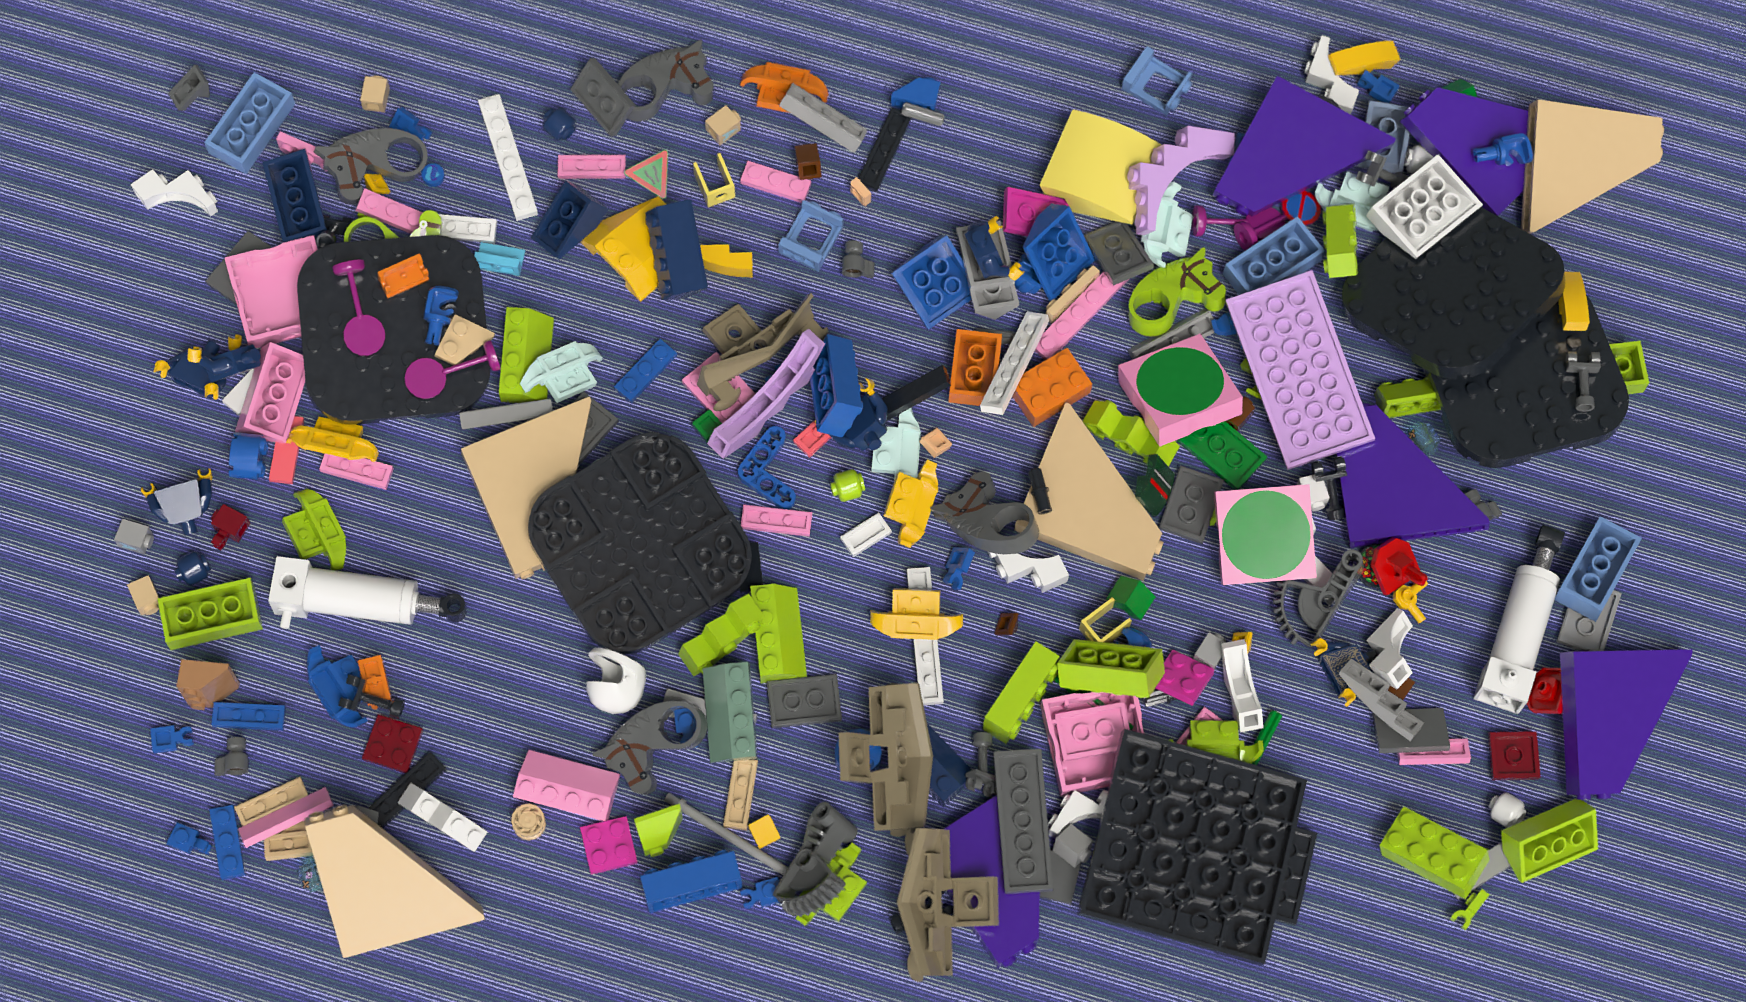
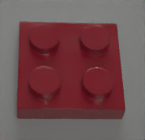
M378 715L362 760L406 774L411 767L424 731L423 728Z
M1537 731L1490 732L1488 734L1492 780H1539L1541 778Z

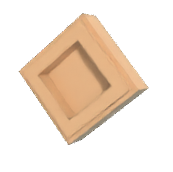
M856 177L851 181L850 192L863 206H866L871 202V192Z
M938 428L923 436L919 441L934 458L952 446V443Z

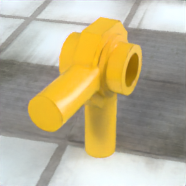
M1427 581L1424 586L1417 584L1411 587L1403 585L1393 592V601L1399 609L1409 610L1418 624L1424 621L1426 617L1416 605V594L1428 585Z

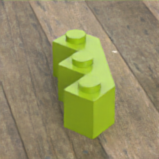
M1355 203L1329 205L1326 207V211H1323V223L1326 225V235H1323L1324 249H1327V259L1323 260L1324 272L1329 273V278L1357 275L1356 250L1358 248L1355 228L1357 226Z
M1095 400L1082 421L1094 436L1102 440L1105 437L1113 440L1116 443L1115 447L1130 455L1136 453L1144 457L1143 462L1153 467L1167 469L1180 448L1176 441L1159 447L1145 425L1143 418L1136 415L1133 417L1122 415L1117 410V405L1109 400Z
M747 594L729 604L724 615L706 624L701 635L683 644L678 655L693 677L699 673L703 675L704 668L713 667L725 655L733 652L737 645L748 635L759 630L764 614L752 597Z

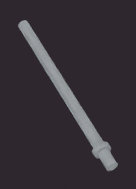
M668 793L665 797V802L672 806L680 803L683 813L784 876L787 866L686 803L685 799L682 798L680 800L671 793Z

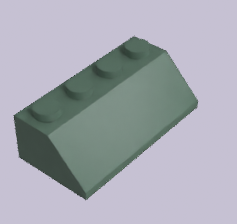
M740 662L704 668L703 680L710 763L758 759L750 664L748 662Z

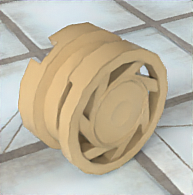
M524 804L513 812L511 819L512 827L516 835L521 839L535 840L545 831L546 821L544 814L536 805Z

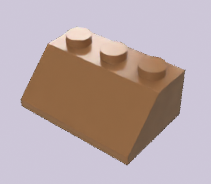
M181 659L176 687L192 709L205 710V707L213 708L214 702H221L240 686V682L229 664Z

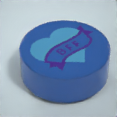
M435 163L426 165L422 170L423 182L430 187L441 185L445 179L443 168Z

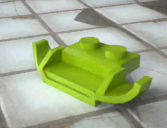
M310 489L295 492L293 495L300 501L302 505L301 511L284 517L282 523L300 559L305 560L323 553L324 557L328 556L331 570L338 571L343 569L346 555V536L327 499H324L320 494Z
M1190 720V740H1187L1185 746L1249 764L1256 761L1264 751L1263 741H1258L1251 746H1244V740H1239L1237 721Z
M854 843L835 853L837 856L830 861V866L846 883L845 891L841 890L838 894L839 898H833L832 904H825V909L821 910L837 922L841 920L867 885L865 880L849 870L862 850ZM813 888V889H811V890L803 891V892L800 894V896H803V895H805V894L811 892V891L814 890L815 888ZM811 912L809 916L803 914L801 917L796 915L795 919L806 926L817 913Z

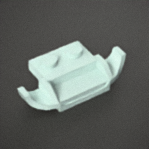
M1350 172L1346 173L1341 189H1335V192L1325 189L1323 184L1318 183L1315 197L1325 211L1329 205L1355 203L1357 227L1370 232L1379 231L1366 215L1372 206L1387 195L1389 186L1376 182L1373 187L1355 179L1357 175Z
M1174 181L1169 183L1161 199L1157 212L1156 230L1142 235L1141 242L1144 243L1145 252L1151 261L1159 267L1166 266V263L1161 260L1163 252L1168 251L1177 257L1185 256L1193 215L1178 207V202L1173 199L1175 194L1181 190V185Z
M572 342L537 357L528 368L520 385L525 393L529 392L537 384L545 385L556 403L595 387L597 381L587 366L593 360L602 361L603 357L591 344Z
M912 407L899 414L898 427H887V432L879 438L882 444L880 448L873 450L872 472L894 474V480L899 472L917 479L921 431L913 415Z

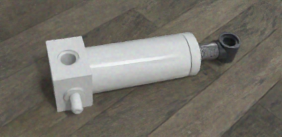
M1542 524L1535 542L1537 553L1533 566L1522 565L1517 568L1488 662L1482 669L1474 700L1515 714H1519L1527 703L1536 675V671H1533L1560 584V578L1549 571L1553 556L1558 553L1565 531Z
M278 556L276 557L268 600L274 614L282 615L280 627L284 629L290 627L291 617L307 618L308 612L412 625L417 612L439 614V617H446L451 622H460L467 614V607L462 596L458 594L441 596V598L423 596L418 592L417 581L312 568L309 560ZM453 604L461 606L456 612L448 610Z

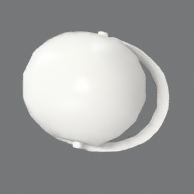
M593 648L589 652V657L601 667L602 681L586 682L587 693L591 703L598 709L611 714H621L635 708L643 695L646 683L645 668L617 652L604 648ZM601 656H604V657H607V658H609V659H611V660H614V661L618 662L621 666H619V665H617V664H614V663H612V662L606 660L605 658H603V657H601Z

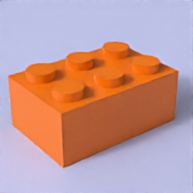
M957 329L948 402L980 406L999 367L1002 334Z
M1065 348L1023 373L1012 397L1031 425L1035 427L1062 411L1065 402L1072 405L1090 394L1092 382L1069 349Z

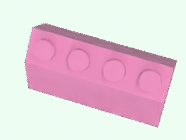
M269 342L261 347V365L254 369L235 432L261 434L266 438V441L285 444L305 384L304 359L302 354Z
M529 750L519 772L513 797L607 821L609 820L620 774Z

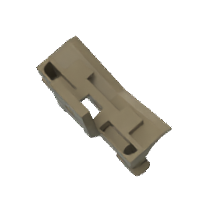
M812 293L805 297L795 312L788 309L775 318L772 324L764 330L757 326L739 304L703 327V333L722 354L718 362L702 366L697 386L706 396L711 394L716 399L715 411H723L730 408L740 397V387L735 390L728 381H732V378L735 379L739 374L770 360L797 334L801 336L804 331L810 329L820 340H824L828 334V327L822 329L814 320L810 307V300L814 296ZM737 330L741 336L733 338L729 335V331ZM758 344L761 349L756 350L754 346Z
M891 683L886 686L869 687L870 735L851 732L839 733L840 781L872 783L874 831H890V834L896 837L906 835L909 828H922L926 824L933 753L919 683ZM869 746L888 747L889 768L870 772Z
M909 828L905 837V848L909 857L897 905L911 948L907 963L908 972L912 980L921 982L923 976H953L952 927L999 926L998 877L951 878L950 830ZM953 889L954 916L942 913L941 891ZM974 895L979 900L978 906L975 909L971 906V898ZM928 896L933 901L930 909L925 906V900Z

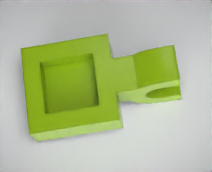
M1483 889L1478 894L1473 892L1465 902L1468 905L1466 910L1456 911L1450 920L1454 922L1457 917H1463L1465 923L1461 928L1465 931L1469 927L1472 917L1488 898L1489 894Z

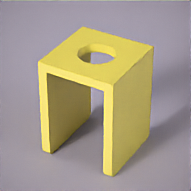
M721 153L717 154V163L726 186L709 192L697 162L693 163L694 176L708 207L735 198V186Z
M1113 597L1081 620L1079 630L1088 641L1111 643L1122 635L1123 628L1130 627L1132 620L1128 618L1102 639L1090 627L1092 623L1113 608L1115 601Z

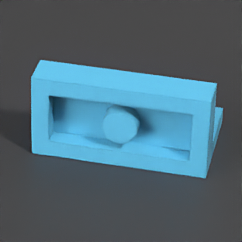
M481 242L479 252H475L474 256L482 270L520 276L525 250Z

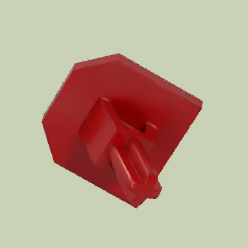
M1391 538L1375 548L1371 567L1383 595H1389L1410 580L1420 586L1426 584L1428 576L1420 571L1409 542L1398 538Z
M1542 668L1536 673L1526 703L1530 711L1533 713L1562 714L1561 668Z

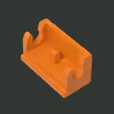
M420 253L377 272L378 280L387 299L429 281L428 270L423 265Z
M381 655L358 660L361 678L367 681L365 693L393 701ZM368 704V706L371 705L372 709H378L377 705Z

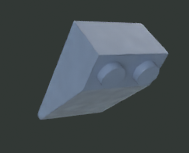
M1369 100L1365 122L1396 138L1390 149L1379 154L1387 158L1382 169L1391 173H1403L1410 132L1402 125L1400 120L1405 116L1403 112L1408 106ZM1366 160L1358 164V167L1368 169L1372 161Z

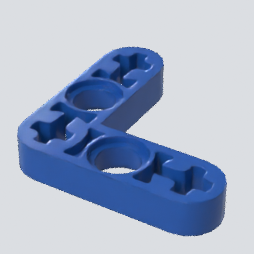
M773 426L764 433L740 464L738 477L743 484L778 508L789 510L796 503L795 492L765 471L786 441L784 430L781 427ZM777 433L780 434V441L775 440L770 448L768 445L771 442V434L774 436ZM765 450L768 453V458L763 461L758 460L755 457L756 452ZM752 460L755 464L754 468L752 469L753 476L748 475L747 477H744L743 470L745 469L746 471H748L752 467V462L750 461ZM765 480L773 483V488L769 491H764L760 487V484ZM778 487L780 488L779 494L782 496L790 495V502H781V496L776 493Z

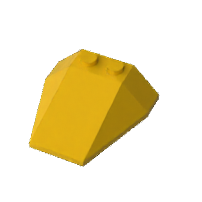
M659 196L602 220L598 227L580 242L592 255L598 253L626 281L625 287L640 302L651 294L659 284L657 271L654 268V256L650 246V235L646 225L645 213L655 207L666 205Z

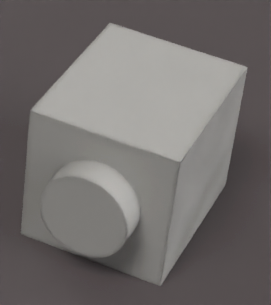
M122 519L114 538L118 547L144 555L147 548H151L154 540L153 533L148 526Z
M1209 632L1193 659L1215 669L1222 659L1221 644L1226 643V639L1215 633L1213 635Z
M1070 824L1056 838L1053 852L1075 868L1081 862L1085 863L1092 855L1091 847L1093 840Z

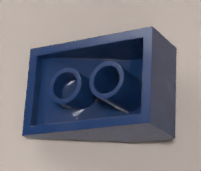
M565 180L531 238L555 258L560 259L598 227L609 208L583 188Z

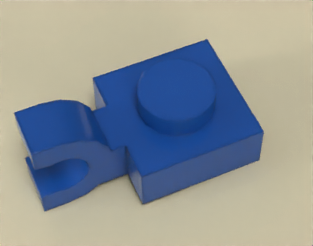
M1366 70L1357 83V86L1363 89L1370 88L1369 95L1383 103H1390L1400 85L1385 76L1380 75L1377 79Z
M403 107L397 109L389 126L392 129L403 130L413 134L422 141L424 138L428 140L432 134L430 129L418 126L419 118Z
M953 547L945 566L949 571L944 576L943 582L952 584L951 588L954 590H961L963 585L961 574L967 573L975 552L970 548Z
M178 822L166 843L168 846L189 855L192 849L208 855L212 848L209 842L198 838L200 835L199 831Z

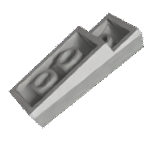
M996 221L1001 226V221ZM968 226L957 227L956 232L974 312L996 320L1019 306L1015 280H1012L1009 276H989L984 278L965 237ZM1001 228L995 233L989 234L1003 265L1010 268L1012 265L1003 229Z

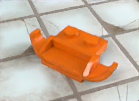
M767 62L766 65H759L748 69L743 74L740 86L743 87L749 82L757 83V89L760 90L757 107L788 112L780 107V102L792 83L810 94L819 96L822 102L827 103L829 95L826 85L818 77L810 74V70Z

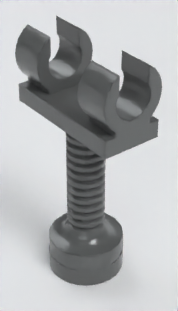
M1368 150L1365 158L1372 161L1367 173L1359 171L1355 179L1374 187L1378 177L1390 182L1391 187L1395 189L1409 177L1401 172L1393 174L1382 169L1387 158Z
M1568 351V354H1566V372H1579L1580 396L1576 398V410L1586 412L1595 408L1594 398L1589 396L1588 373L1599 372L1601 368L1600 352H1591L1589 363L1577 362L1576 351Z
M979 732L973 735V745L978 748V769L966 773V788L975 792V788L981 789L982 785L985 784L983 794L992 798V794L997 795L995 776L987 773V748L992 746V734Z

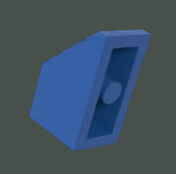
M930 77L917 78L892 93L891 106L902 108L903 104L908 102L935 111L941 82Z

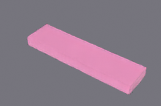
M325 787L238 830L245 847H249L305 820L311 813L324 811L334 805Z

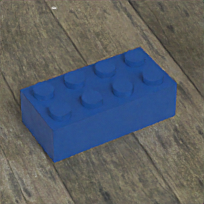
M827 334L823 340L825 345L813 366L815 371L810 378L817 432L843 437L846 431L852 427L856 416L862 412L861 387L858 384V368L855 364V351L853 350L852 340Z
M721 850L716 852L713 857L705 858V856H699L691 859V863L682 865V862L668 865V869L661 871L658 868L645 871V875L640 877L649 913L742 889L741 876L734 851Z

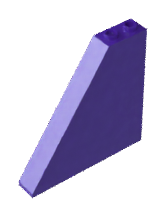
M1277 76L1212 196L1216 198L1215 200L1225 206L1229 204L1236 208L1235 211L1237 213L1252 217L1368 160L1365 158L1368 150L1380 154L1390 149L1396 138Z
M1439 87L1431 92L1427 89L1418 97L1420 102L1416 106L1412 104L1403 112L1405 116L1400 122L1433 158L1439 155L1483 204L1482 208L1498 216L1523 192L1525 164H1519L1517 159L1510 153L1509 156L1514 161L1510 166L1505 164L1497 165L1494 159L1476 163L1474 158L1477 156H1473V149L1490 147L1493 145L1494 139L1520 133L1527 136L1528 111Z
M1363 404L1375 436V441L1336 453V457L1342 456L1346 464L1347 476L1339 477L1350 548L1364 547L1375 543L1383 544L1391 538L1409 541L1489 530V518L1377 405Z
M1692 649L1560 653L1567 795H1576V800L1591 799V794H1596V799L1611 798V794L1621 793L1693 654Z
M996 795L943 830H950L951 878L998 877L999 926H970V928L996 967L1004 966L1007 968L1017 961L1016 956L1021 953L1027 955L1037 948L1035 944L1039 940V892L1005 894ZM953 889L945 890L953 901ZM976 895L971 898V906L975 909L979 903Z

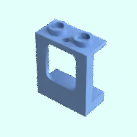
M1147 46L1123 79L1122 90L1167 116L1170 110L1175 111L1181 101L1179 97L1182 93L1186 94L1191 88L1192 82L1190 80L1192 73L1189 71L1185 76L1154 58V50ZM1154 73H1159L1179 85L1167 104H1164L1143 90Z
M803 200L802 209L787 236L785 238L782 237L778 244L779 253L819 272L843 229V218L834 211L828 212L822 209L815 202ZM811 217L832 228L823 246L817 251L797 241V237L807 219Z

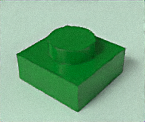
M710 409L692 422L694 429L706 442L709 441L714 429L722 424Z

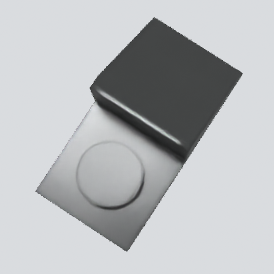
M194 65L170 90L168 95L178 111H185L197 97H210L209 83L199 66Z

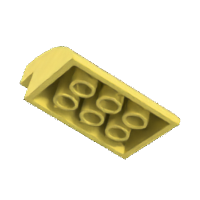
M1072 109L1042 178L1040 187L1045 195L1064 198L1072 212L1133 225L1137 212V205L1135 203L1137 190L1129 189V181L1127 179L1129 167L1140 162L1153 164L1151 161L1153 149L1161 146V144L1117 122Z

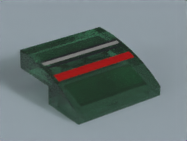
M1158 454L1149 455L1146 476L1137 477L1135 498L1152 517H1157L1166 504L1175 477L1173 471Z

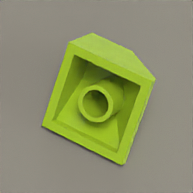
M680 803L634 819L645 856L655 857L663 854L664 850L668 849L683 820Z

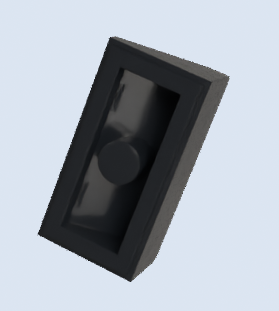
M758 542L750 543L752 553L751 565L747 578L740 587V593L751 592L750 586L763 585Z

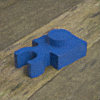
M688 708L674 711L676 733L683 732L680 744L691 739L694 731H696V718Z
M174 725L150 728L152 752L154 754L177 751V744L180 743L184 746L194 744L193 739H184L186 733L193 732L191 727H183L178 732H176Z
M778 877L755 883V891L750 889L742 890L740 892L741 897L746 895L751 897L750 902L743 904L744 909L752 908L756 902H760L761 908L780 903L773 896V892L779 884Z

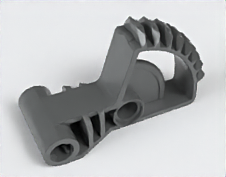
M1354 549L1346 551L1324 587L1292 580H1286L1285 583L1277 582V586L1282 588V591H1274V595L1280 597V599L1273 600V604L1280 605V607L1274 609V613L1282 615L1276 618V622L1284 621V624L1279 628L1281 631L1288 629L1284 635L1286 639L1292 635L1294 636L1291 640L1292 645L1300 641L1307 647H1315L1310 644L1322 637L1341 604L1363 573L1364 563L1360 552ZM1351 561L1353 563V561H1356L1357 565L1354 566L1353 564V567L1349 566V562ZM1288 587L1301 590L1298 597L1299 613L1303 621L1317 631L1312 642L1297 634L1286 618L1284 602ZM1325 598H1332L1335 604L1332 608H1324L1322 601Z
M828 802L818 804L810 815L803 845L773 892V896L782 904V908L788 915H798L801 917L803 914L809 916L811 912L817 913L818 908L825 909V904H832V899L835 897L839 898L838 894L841 890L845 891L846 883L830 866V861L837 856L835 854L837 850L843 849L840 846L842 842L847 844L855 839L858 829ZM815 888L803 896L793 898L797 891H807Z

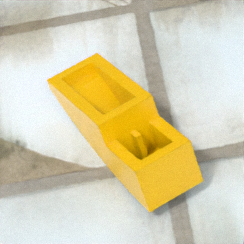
M1393 40L1363 44L1331 53L1328 56L1335 75L1363 74L1365 70L1371 72L1374 69H1390L1401 60Z
M729 244L700 245L704 269L728 276L753 278L752 252L730 253Z
M1565 272V288L1559 299V312L1562 314L1563 330L1586 331L1590 323L1587 297L1580 272Z

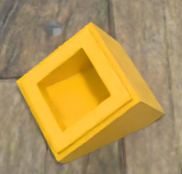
M769 814L748 825V829L759 849L780 839L779 833Z

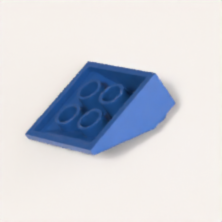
M1051 203L1036 217L1023 245V249L1049 301L1055 299L1068 284H1071L1084 269L1095 261L1070 206Z
M939 235L891 272L927 330L972 300L963 259L947 235Z

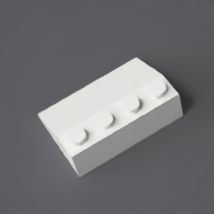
M1436 155L1372 206L1366 217L1383 235L1417 259L1483 204L1439 155Z

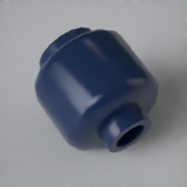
M551 108L543 116L545 119L543 129L555 140L563 139L565 141L576 130L575 118L564 108H557L555 110Z
M196 551L178 558V567L174 569L179 582L184 580L189 586L207 579L208 571H211L204 554L200 555Z

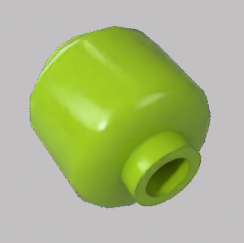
M854 469L836 473L833 478L834 482L830 483L833 496H838L842 502L860 498L862 491H865L862 474L857 473Z

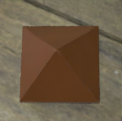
M1001 613L994 635H1013L1018 630L1019 614Z

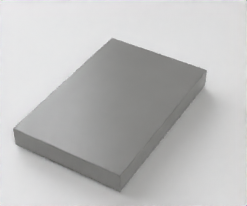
M1613 590L1596 622L1567 607L1556 642L1580 651H1604L1622 593Z

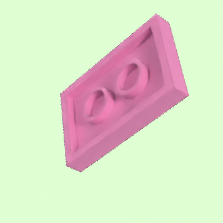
M715 352L682 379V383L707 410L710 409L724 423L740 410L755 393L740 376H736L735 379L732 378V381L728 382L735 390L740 387V397L730 408L723 411L714 410V406L717 403L716 399L711 394L706 396L697 386L702 366L718 362L720 355Z
M1124 702L1054 715L1057 721L1056 727L1063 762L1116 753L1121 732L1124 729L1130 730Z

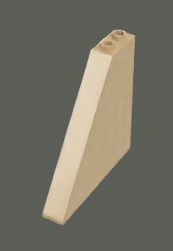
M1536 100L1529 104L1527 137L1531 143L1533 161L1525 164L1521 229L1531 234L1660 162L1663 154L1661 147V138L1664 134L1663 118L1544 100Z
M590 396L461 448V455L515 579L519 577L526 579L533 576L534 571L542 568L543 571L545 570L535 555L529 540L528 522L531 509L536 500L547 489L566 477L577 473L591 409Z
M1065 402L1039 465V468L1042 469L1045 485L1049 488L1047 493L1052 512L1043 515L1038 514L1035 498L1031 495L1032 486L1024 502L1032 510L1038 524L1039 537L1037 540L1144 581L1146 574L1151 575L1156 563L1152 561L1154 554L1159 555L1164 542L1160 541L1162 532L1072 406ZM1017 520L1014 531L1021 533L1029 522Z
M339 805L333 808L332 811L325 813L317 811L305 818V828L343 958L485 920L484 911L480 904L353 805Z

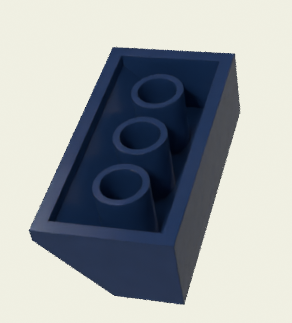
M306 149L262 162L283 243L313 235L316 241L319 234L327 230Z
M691 199L658 206L645 212L646 225L650 235V246L654 256V268L657 271L659 282L658 289L661 293L662 301L686 299L707 289L708 284Z
M927 724L933 753L929 794L944 807L966 787V773L972 771V769Z

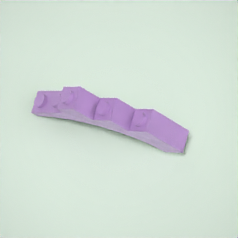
M1186 126L1177 131L1175 136L1176 146L1163 144L1153 149L1151 156L1153 164L1140 162L1129 167L1127 175L1129 189L1137 190L1135 196V203L1137 205L1135 217L1136 234L1146 235L1156 230L1157 212L1161 199L1169 183L1182 169L1192 162L1207 159L1224 160L1234 155V133Z
M810 329L804 331L788 357L773 376L740 410L714 429L707 444L724 459L758 436L765 421L783 410L791 394L808 384L815 371L813 366L825 343Z

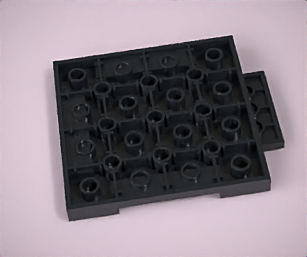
M1124 729L1120 735L1105 806L1076 915L1214 951L1215 954L1258 966L1264 965L1275 921L1296 926L1317 838L1316 832L1297 827L1307 779Z

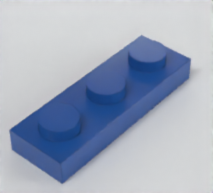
M659 339L614 386V390L632 404L677 357V352Z
M214 702L211 725L216 728L284 731L286 707L285 705Z
M234 805L209 809L221 880L245 876Z

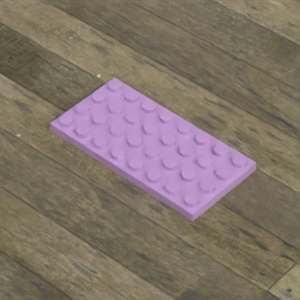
M1313 270L1226 299V305L1287 470L1375 441V436Z

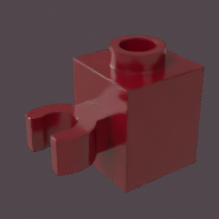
M225 504L220 509H217L211 518V524L214 530L218 532L211 541L214 544L213 547L222 551L228 538L239 543L251 524L248 517Z

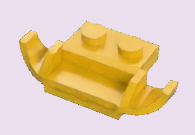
M318 417L314 428L309 426L294 427L291 429L286 443L290 444L294 442L304 450L307 449L343 457L348 460L368 458L372 462H376L379 455L378 449L374 444L361 438L363 426L341 424L324 417Z
M930 460L924 462L917 479L901 472L896 474L883 516L902 523L898 535V544L911 548L924 535L931 512L930 508L933 506L935 496L938 493V480L935 472L937 463Z
M894 588L892 611L882 613L870 610V623L878 631L891 638L938 640L952 634L963 626V614L945 615V613H940V590Z

